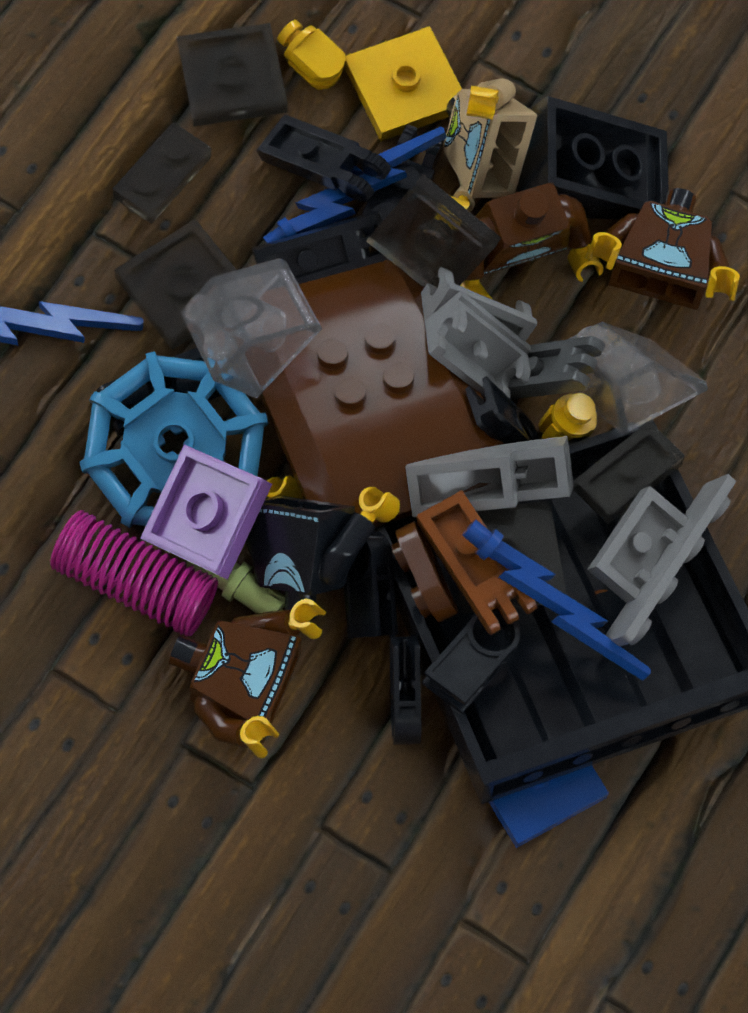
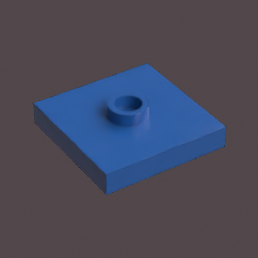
M591 765L490 801L489 804L514 846L518 848L606 799L609 792Z

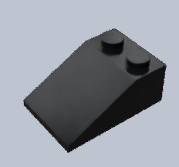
M546 96L530 108V110L536 113L537 119L516 192L553 183L558 195L565 194L577 199L585 210L586 218L620 220L627 214H639L644 203L647 201H654L665 205L669 192L667 131L550 96Z

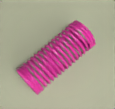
M84 510L77 511L68 520L55 543L50 559L52 570L61 572V575L66 574L68 578L74 577L76 582L82 581L84 586L91 585L92 590L99 589L100 595L107 594L109 599L115 598L117 603L124 602L125 607L132 606L133 611L140 610L141 615L148 614L149 619L156 618L158 624L165 622L166 628L173 626L174 632H180V635L184 634L185 637L192 636L202 623L218 587L217 577L208 575V572L203 573L202 569L195 572L194 565L186 569V561L178 564L177 557L170 560L169 553L162 555L161 549L154 551L153 545L146 547L145 541L137 543V537L129 539L128 532L121 535L120 528L113 530L112 524L105 526L104 520L97 522L96 516L84 513ZM100 527L98 535L88 555L80 565L82 557L94 533ZM108 531L107 537L104 541V544L100 552L98 553V556L89 568L92 557L101 539ZM116 535L115 541L106 560L97 572L99 564L108 545ZM124 540L119 555L117 556L113 566L106 575L107 569L117 548ZM132 544L131 549H130V552H129V554H128V557H127L126 561L124 562V564H123L121 570L119 571V573L117 574L116 578L114 579L115 574H116V572H117V569H118V567H119V565H120V563H121V561H122V559H123V557H124L126 551L128 550V548H129L130 545ZM140 549L132 569L130 570L128 576L123 582V579L125 577V574L131 561L133 560L137 551ZM148 553L147 558H146V560H145V563H144V565H143V567H142V569H141V571H140L138 577L136 578V580H135L134 583L132 584V581H133V579H134V577H135V574H136V572H137V570H138V568H139L141 562L143 561L144 557H145L146 554ZM155 557H156V560H155V562H154V565H153V567H152V569H151V571H150V573H149V575H148L146 581L144 582L143 586H142L141 589H140V586H141V584H142V582H143V579H144V577H145V575H146V573H147V571H148L150 565L152 564L153 560H154ZM163 564V567H162V569H161V571H160V574H159L158 578L156 579V581H155L153 587H152L151 590L149 591V589H150V587H151V584H152V582H153V580H154V578H155V576H156V574H157L159 568H160L161 565ZM172 567L163 588L159 592L162 582L164 581L168 571ZM82 571V576L78 578V574ZM179 573V576H178V578H177V580H176V582H175V584H174V586H173V588H172L170 594H169L168 597L166 598V596H167V594H168V592H169V589H170V587H171V585H172L174 579L176 578L177 574ZM91 574L90 581L86 582V578ZM188 576V578H187V580H186V582H185V585H184L182 591L180 592V594H179L177 600L175 601V599H176V597H177V594H178V592H179V590H180V588H181L183 582L185 581L186 577ZM99 578V583L95 586L94 584ZM107 583V588L103 590V586ZM115 587V592L111 594V590ZM124 590L123 596L119 598V594ZM132 594V599H131V601H130V602H127L128 598H129L130 595ZM141 597L140 604L136 606V602ZM149 601L148 608L144 611V606ZM157 604H158L156 613H154V614L152 615L153 609H154V608L157 606ZM166 609L165 616L160 619L161 614ZM175 612L173 620L169 623V618Z

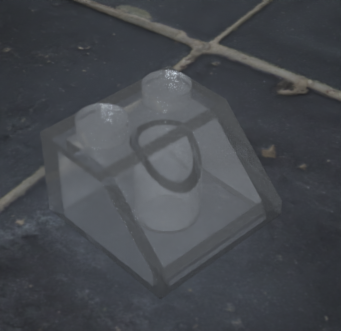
M280 258L211 277L180 312L213 381L255 398L259 397L322 330L287 262Z
M600 322L594 326L582 329L577 335L569 338L593 336L605 343L601 356L594 357L598 361L594 372L586 374L590 378L586 390L573 393L588 395L595 403L596 412L621 434L629 432L708 390L705 380L656 342L627 330Z

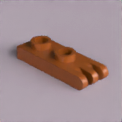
M461 490L417 515V525L486 631L492 635L501 630L499 622L492 612L494 609L497 608L504 620L510 625L519 620L518 613L510 600L516 598L526 614L536 610L537 604L534 599L498 578L504 571L509 569L489 557L482 560L475 554L478 548L462 536L475 519L485 527L486 525Z

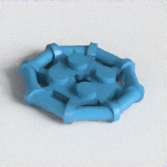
M153 351L145 353L146 358L101 392H93L89 399L92 403L85 455L84 459L79 463L82 473L89 474L122 517L121 524L128 528H131L133 525H147L154 510L153 506H146L152 492L162 493L179 456L174 451L166 454L161 450L166 443L163 434L169 430L174 435L184 432L188 438L184 441L183 445L185 444L223 462L226 455L227 436L243 434L238 468L258 477L264 427L269 424L267 415L258 411L226 370L227 364L217 359L214 363L159 356ZM164 377L201 382L197 392L187 391L188 393L174 392V389H167ZM151 381L154 392L131 409L121 403L147 382ZM215 390L236 414V417L223 421L208 402L209 397ZM113 417L124 422L123 441H121L120 449L106 450L110 420ZM125 463L141 485L136 489L132 497L110 468Z

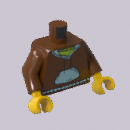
M553 183L543 184L487 202L459 236V274L464 280L458 285L492 299L479 282V279L484 277V275L567 250L568 247L572 248L568 254V261L578 281L583 282L581 271L588 265H594L598 275H602L604 267L598 257H592L590 261L585 259L592 238L582 204L577 199L568 195H558Z
M682 188L669 190L665 205L654 201H647L644 203L639 214H627L605 232L594 234L585 259L589 261L592 257L601 258L607 262L605 268L613 269L608 284L610 286L698 310L705 290L707 298H713L715 292H721L728 295L730 301H735L740 279L739 273L730 268L720 240L711 235L712 220L707 216L693 213L696 196Z
M302 599L292 609L235 617L231 622L218 621L207 645L182 635L178 637L170 655L169 665L194 674L190 684V700L194 703V712L215 740L242 748L248 747L258 758H265L268 751L261 743L265 742L267 736L278 738L280 735L273 727L272 722L301 655L302 638L295 635L302 632L310 639H317L322 634V629L310 622V620L317 615H326V611L313 600Z

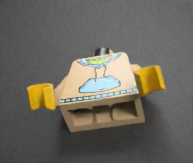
M502 78L481 82L478 86L471 85V89H462L449 100L446 111L450 121L443 148L444 154L458 176L460 187L453 196L444 194L438 209L436 222L460 229L466 212L472 211L481 198H500L516 192L537 115L514 99L516 90L510 80Z

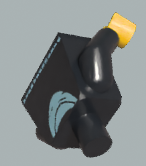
M290 475L286 476L283 480L279 477L268 479L267 481L272 483L267 495L268 498L265 499L245 542L253 560L255 581L260 587L285 591V610L292 609L302 599H311L317 604L316 594L344 587L347 574L356 556L375 530L374 520L385 523L394 519L400 510L399 499L390 492L383 493L376 487H367L363 489L359 496V505L363 509L359 514L355 513V506L303 499L296 479Z

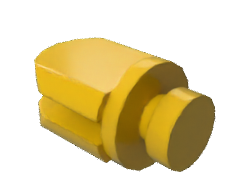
M296 19L292 20L277 37V41L283 47L288 46L284 53V57L288 60L287 64L315 89L322 90L332 87L341 77L346 59L344 51L320 28L316 29L313 25H310L302 30L303 25Z
M584 393L563 395L554 405L549 407L539 421V430L544 433L541 439L567 436L569 441L573 438L589 437L597 425L595 403Z

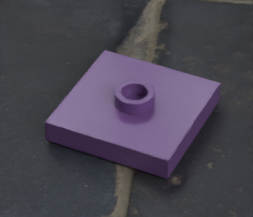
M184 444L140 539L228 580L272 483Z

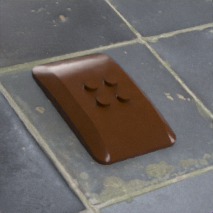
M390 250L392 257L382 262L265 293L264 289L245 294L237 298L230 305L228 311L230 328L304 499L355 506V513L360 514L363 509L359 505V496L363 489L376 487L383 493L390 492L400 501L399 513L389 522L383 523L375 519L373 522L375 528L412 515L405 469L407 464L503 444L502 441L490 438L476 424L465 390L469 385L429 355L421 292L426 283L410 256L401 251ZM473 389L483 399L481 393ZM480 482L464 490L463 492L465 493L468 491H472L491 483Z

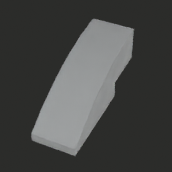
M567 436L468 450L410 463L405 466L412 517H417L419 513L478 483L490 484L464 493L476 511L513 508L520 501L570 497L574 487Z

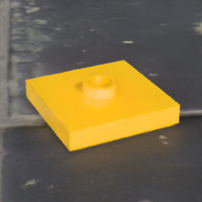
M430 26L346 55L344 68L380 141L402 134L407 124L420 128L448 118L447 104L453 96L462 90Z

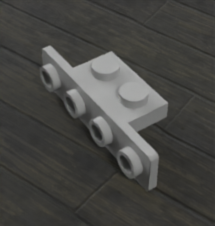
M729 474L707 482L701 488L685 514L680 512L651 486L641 489L587 569L626 602L606 633V636L619 647L627 644L634 645L647 633L652 624L648 617L656 604L662 603L672 594L678 584V579L675 575L682 564L693 559L704 545L705 539L701 535L708 524L719 519L728 508L731 500L727 495L736 483V480Z

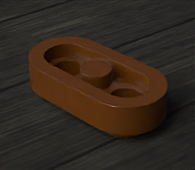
M413 521L396 530L398 542L392 544L391 548L402 570L405 573L411 570L418 586L411 589V594L423 617L426 618L433 615L437 622L440 623L458 614L457 604L436 556L417 522Z

